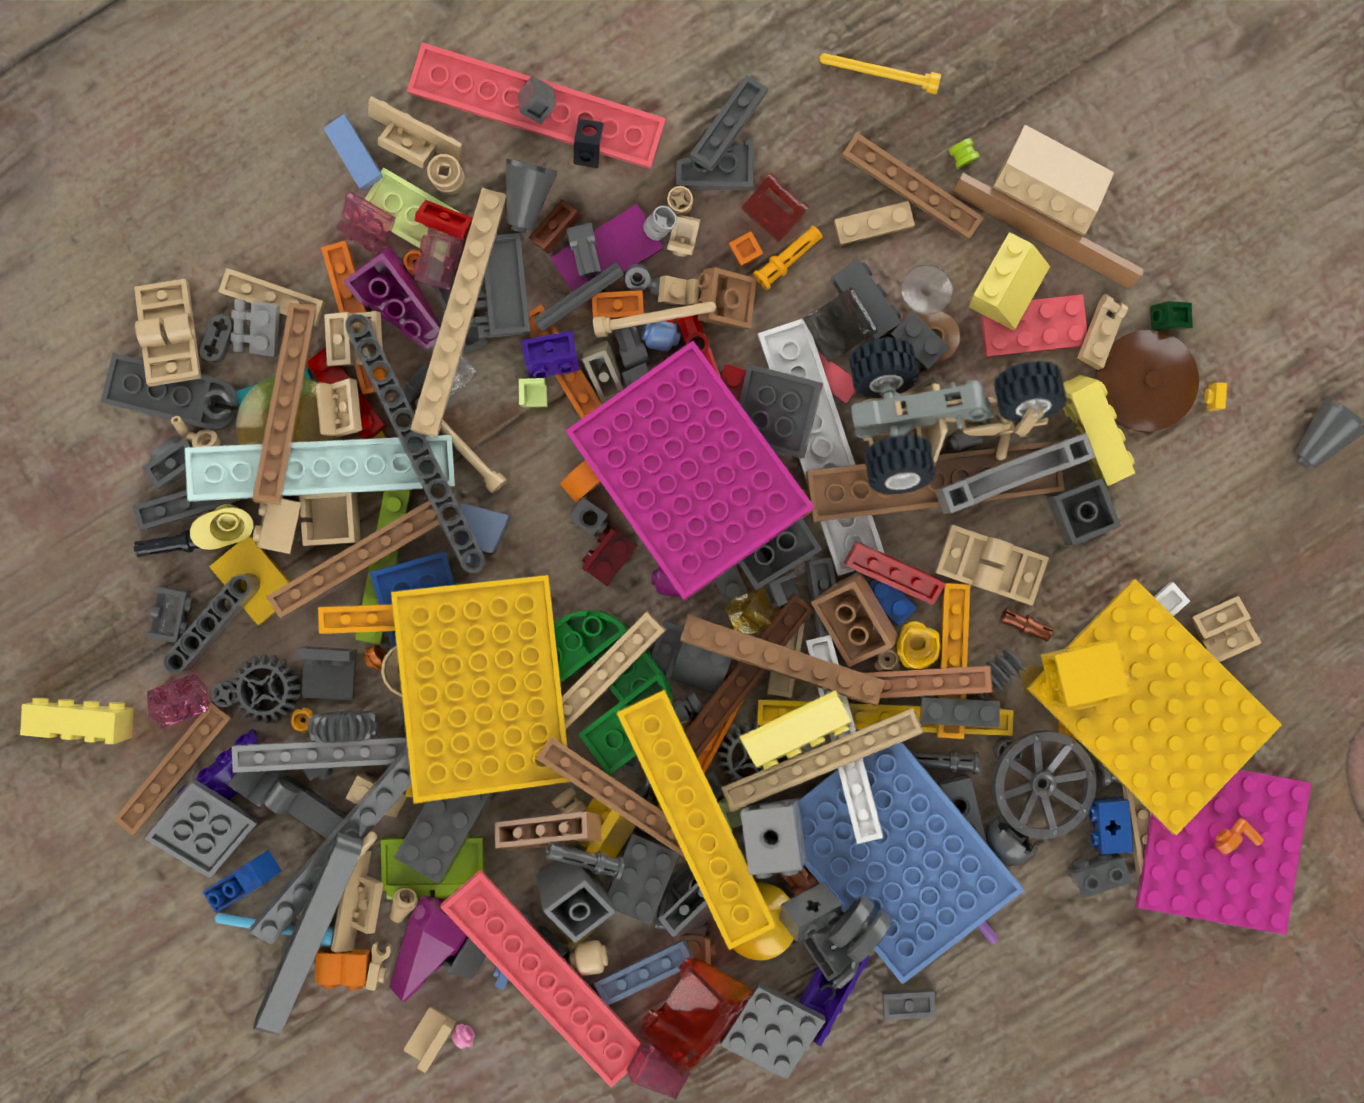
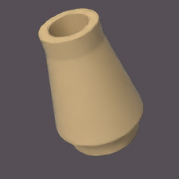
M401 888L394 893L390 912V919L393 922H402L417 906V895L412 889Z

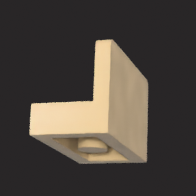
M433 1007L428 1008L404 1048L406 1053L420 1061L417 1068L424 1073L427 1072L456 1023L455 1020Z

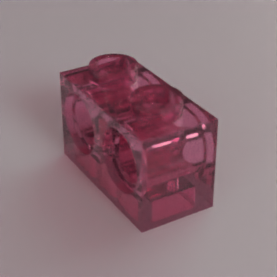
M195 673L147 691L148 716L161 729L209 710L207 686Z

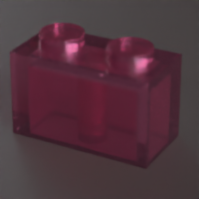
M642 1043L626 1069L632 1083L674 1099L678 1097L690 1075V1071L685 1063L686 1060L681 1055L676 1053L671 1055L656 1045L648 1046Z

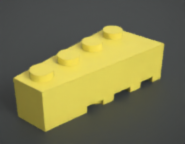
M1082 375L1064 382L1067 402L1066 406L1063 407V411L1066 417L1069 416L1071 421L1076 424L1075 435L1086 433L1095 455V458L1088 460L1096 479L1103 478L1105 486H1110L1135 474L1132 466L1135 463L1133 456L1125 448L1123 442L1126 439L1122 430L1116 425L1114 419L1117 416L1113 407L1107 402L1105 397L1107 396V390L1101 381L1099 382V380Z
M32 698V702L22 704L20 735L55 738L57 734H61L60 738L64 740L82 739L85 736L84 742L105 741V744H116L132 738L134 708L125 707V703L110 702L109 706H100L99 701H83L82 705L74 704V700L59 699L58 703H49V698Z

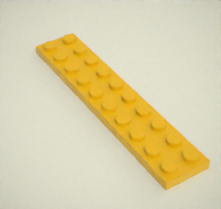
M665 690L618 711L619 719L728 949L730 950L775 928L776 925L753 876L749 875L745 859Z

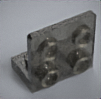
M853 288L847 289L823 307L802 318L828 362L848 352L878 332Z

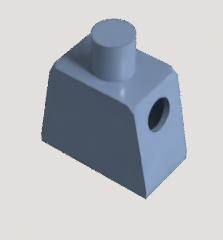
M461 503L460 509L482 553H495L511 516ZM458 532L457 544H467L469 540L468 535L464 532ZM476 555L466 557V563L480 565V560Z

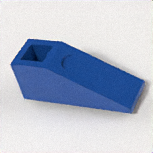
M267 850L204 890L203 894L215 913L257 889L282 872L270 851Z

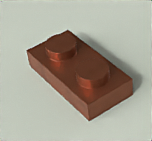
M562 199L528 238L549 254L567 234L566 228L573 227L582 215Z

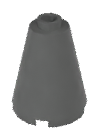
M507 158L506 211L507 223L511 224V230L526 233L527 228H533L557 176L556 170Z
M1329 396L1323 400L1295 450V453L1298 455L1295 460L1307 469L1310 466L1317 468L1364 434V425L1361 426L1364 421L1343 404L1339 403L1337 406L1331 404L1333 398Z

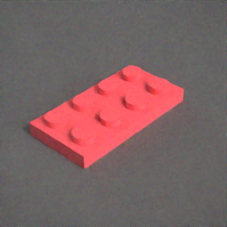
M1083 294L1031 300L1015 330L981 314L985 357L1082 347L1087 334Z

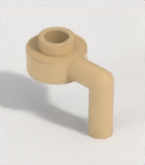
M175 416L171 419V423L181 438H186L192 443L193 447L221 445L220 438L215 431L204 429L194 433L189 431L180 416Z

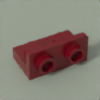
M613 527L610 531L605 529L597 539L600 545L595 551L590 549L582 559V562L585 563L582 569L590 573L605 586L610 584L637 548L635 543Z

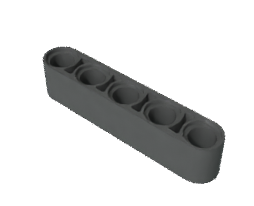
M245 573L234 576L228 581L165 655L163 664L168 672L172 674L181 673L191 669L258 592L260 588L258 577L253 573ZM242 579L245 580L248 585V589L246 592L241 588ZM226 598L231 602L230 610L225 607ZM210 617H211V618L214 620V622H215V628H214V629L211 628L210 625H209V618H210ZM193 637H196L199 641L198 648L193 644ZM178 655L182 658V666L177 663Z

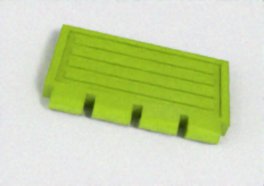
M484 836L469 837L444 881L439 884L394 858L405 838L381 839V882H384L382 891H387V900H392L394 893L401 888L412 889L416 893L417 899H421L423 895L431 897L432 890H435L436 899H447L480 869L484 872Z

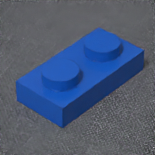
M874 578L870 581L869 586L884 612L898 626L917 609L898 589Z

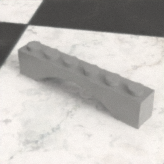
M1079 434L935 489V493L943 514L953 513L1021 484L1093 459L1095 455L1087 434Z

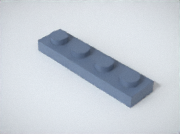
M684 938L597 980L594 985L601 999L607 1005H610L694 965L696 960Z

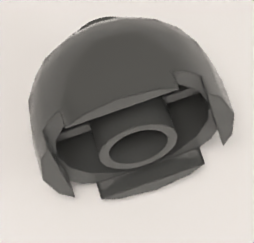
M998 815L986 830L987 844L1004 864L1018 866L1025 863L1038 851V845L1035 842L1032 846L1029 841L1031 837L1016 831L1001 819V815Z

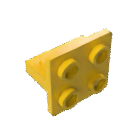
M593 797L584 812L601 815L602 841L579 844L585 847L586 852L595 853L601 851L606 856L616 858L636 825Z

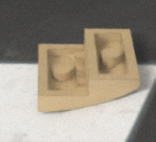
M381 312L357 313L367 318L383 350ZM356 313L324 314L327 366L362 365L345 327L347 318ZM357 322L350 329L354 333H361L365 326ZM366 346L363 348L362 354L366 357H371L375 355L377 350L373 346Z
M1239 596L1192 617L1202 645L1220 663L1261 644L1249 621L1251 617Z

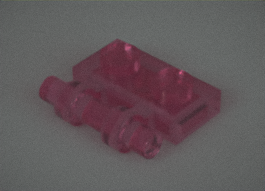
M351 191L346 196L341 216L347 219L349 224L341 220L337 225V230L344 233V237L349 240L354 239L363 244L366 250L370 252L375 251L379 254L386 249V246L378 241L381 239L385 242L390 238L396 217ZM359 227L369 232V236L359 231Z

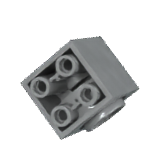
M798 798L747 805L741 811V820L749 875H757V878H768L775 872H782L785 876L798 874V870H802L807 861ZM769 830L776 831L779 837H773Z

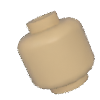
M598 940L577 943L575 945V952L570 953L571 967L573 969L577 968L581 976L602 973L605 966H608L606 945H601Z

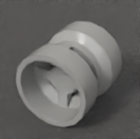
M667 206L657 207L644 221L643 229L645 234L650 239L662 240L676 225V215Z

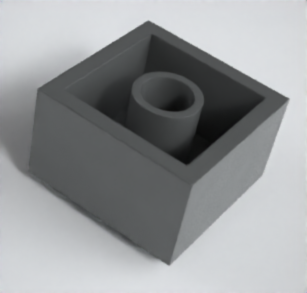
M1103 478L1094 479L1047 498L1065 545H1075L1121 527Z

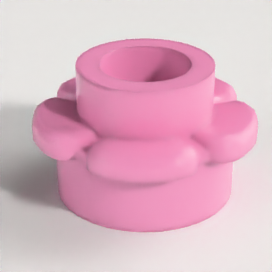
M458 1024L455 1030L452 1031L451 1036L455 1045L460 1049H464L473 1045L475 1033L469 1025Z

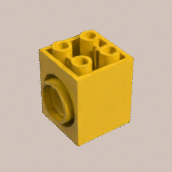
M1097 641L1041 654L1051 701L1054 706L1070 707L1071 709L1087 708L1106 703L1108 701L1107 698L1129 693L1130 677L1127 671H1124L1122 664L1124 653L1117 641Z

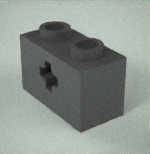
M823 882L782 903L779 919L798 942L803 938H811L818 930L826 926L831 927L836 924L840 918L842 904Z

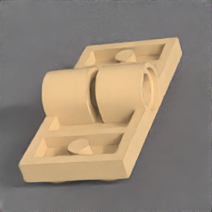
M186 279L135 286L138 313L135 329L138 342L142 347L147 385L151 387L200 379L201 371L189 282Z
M950 525L934 573L1033 606L1049 557L1014 546L1000 539L987 537L955 525Z

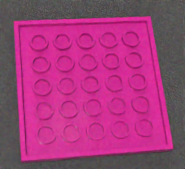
M1239 769L1177 835L1172 834L1151 813L1135 906L1146 910L1287 935L1311 783ZM1240 818L1245 819L1264 839L1259 846H1256L1242 832V842L1232 852L1224 855L1215 847L1216 835L1223 829L1227 828L1230 830Z

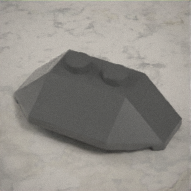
M688 863L668 882L663 894L661 912H659L658 917L659 921L675 939L703 926L713 916Z

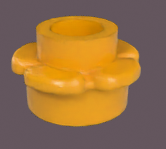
M309 708L297 709L292 713L291 725L294 730L301 733L308 732L309 717L313 715ZM302 718L306 719L304 723L301 721Z

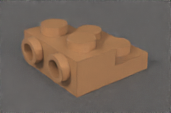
M716 267L703 270V273L698 278V287L701 288V295L695 304L714 302L716 310L698 314V321L718 326L728 325L745 330L751 329L757 278Z

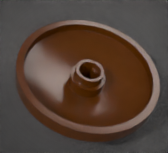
M1139 330L1117 339L1112 344L1104 368L1096 369L1095 379L1099 380V382L1101 381L1106 387L1107 396L1105 397L1108 404L1115 410L1117 416L1114 419L1115 422L1132 431L1154 432L1176 424L1189 412L1198 394L1199 372L1193 355L1180 340L1162 331Z

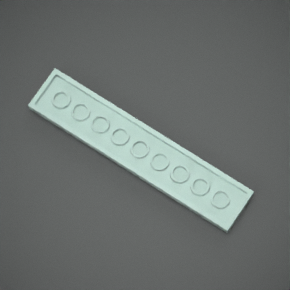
M441 435L437 438L425 436L449 486L455 487L452 435ZM398 438L292 443L283 496L423 488ZM412 439L408 443V448L412 451H419L423 447L419 439ZM263 444L185 448L188 501L253 498ZM424 462L420 465L419 470L422 474L429 475L434 471V466L430 462ZM436 485V486H434V487H432V488H444V487H442V486H440V485Z

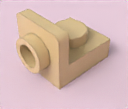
M670 276L660 277L658 302L683 307L694 305L700 296L698 279L685 280Z

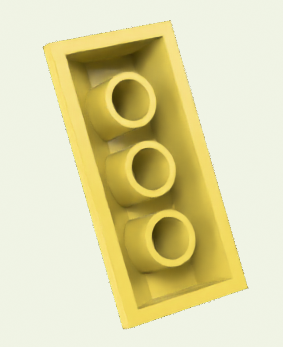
M835 690L741 736L740 739L757 768L763 767L764 770L778 765L777 760L784 756L790 759L802 753L800 748L808 744L811 747H815L825 742L824 737L831 733L838 736L848 731V725L852 724Z

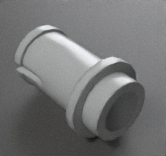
M965 433L960 435L952 434L948 438V446L952 453H959L962 449L981 445L982 438L978 439L980 436H969Z

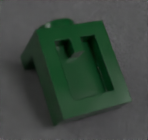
M1167 301L1151 305V330H1186L1193 328L1192 303Z

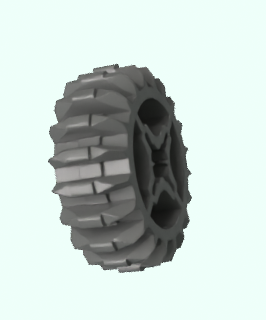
M263 654L260 660L257 656L251 657V663L244 661L242 663L243 669H236L235 673L240 678H232L231 682L236 684L237 687L230 690V692L237 693L238 696L232 702L241 703L237 711L247 710L245 718L248 719L254 715V722L258 723L263 718L264 723L268 724L272 719L275 722L281 720V715L284 717L290 714L288 708L294 709L296 707L292 700L300 699V695L294 693V690L301 689V685H294V680L299 679V675L291 676L290 673L294 670V667L289 666L285 668L287 660L282 659L278 662L277 655H272L269 659L267 654ZM259 668L272 670V673L267 675L265 679L252 675ZM280 678L284 685V692H282L278 687V681ZM268 683L270 692L264 694L262 690L265 688H262V685ZM248 686H250L254 692L252 699L250 698L248 693ZM266 699L279 702V705L274 709L259 707Z
M369 710L314 714L309 717L308 724L310 740L318 743L368 740L378 735L379 728L377 714Z
M747 722L743 723L745 730L743 732H740L739 728L735 726L734 731L737 735L734 737L728 732L726 737L730 740V743L726 741L721 742V746L727 750L718 751V756L726 757V759L719 761V766H728L722 771V774L727 776L732 773V776L729 778L730 784L737 779L740 780L748 777L737 771L740 768L752 767L756 772L764 770L763 767L757 768L751 759L746 760V757H749L748 752L740 739L741 736L757 729V722L753 723V730H749ZM740 742L744 750L743 755L738 758L737 762L732 764L731 756L733 749ZM782 757V758L778 759L777 761H778V763H781V762L786 761L787 758H786V757Z

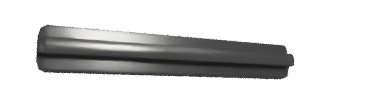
M613 263L535 317L534 321L537 327L544 331L621 278L623 271L617 263Z

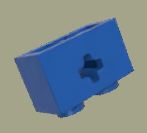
M1123 797L1094 799L1089 810V818L1093 822L1094 832H1091L1090 835L1092 846L1101 854L1133 852L1129 800ZM1110 821H1112L1113 825L1109 826V830L1106 829V826L1110 825Z

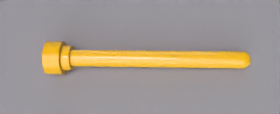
M826 53L821 54L819 57L822 64L920 85L922 89L926 90V93L935 95L937 94L941 74L931 72V74L925 73L924 76Z

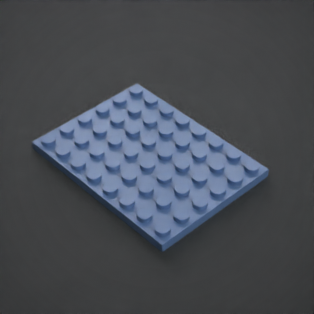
M900 742L863 758L884 838L857 844L838 768L799 799V807L807 857L804 865L820 884L824 882L842 904L841 910L843 912L861 894H865L874 902L872 913L883 909L893 918L889 929L874 950L899 981L904 984L1021 894L1024 888L906 745Z

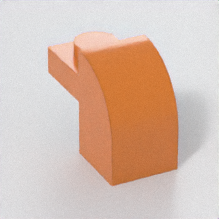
M584 460L567 475L560 485L577 503L582 497L592 492L601 481L588 462Z

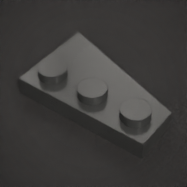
M754 138L746 140L745 143L732 147L730 145L712 172L691 160L690 157L677 161L676 187L683 186L689 190L753 191Z

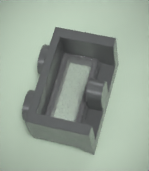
M162 585L155 586L154 592H158L156 606H152L150 611V617H153L151 631L146 632L145 637L176 643L189 628V623L185 622L186 612L190 613L192 610L194 598L190 597L191 591Z

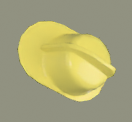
M221 505L214 511L198 517L192 523L190 538L196 546L207 550L238 543L251 535L254 528L253 519L249 513L234 505Z

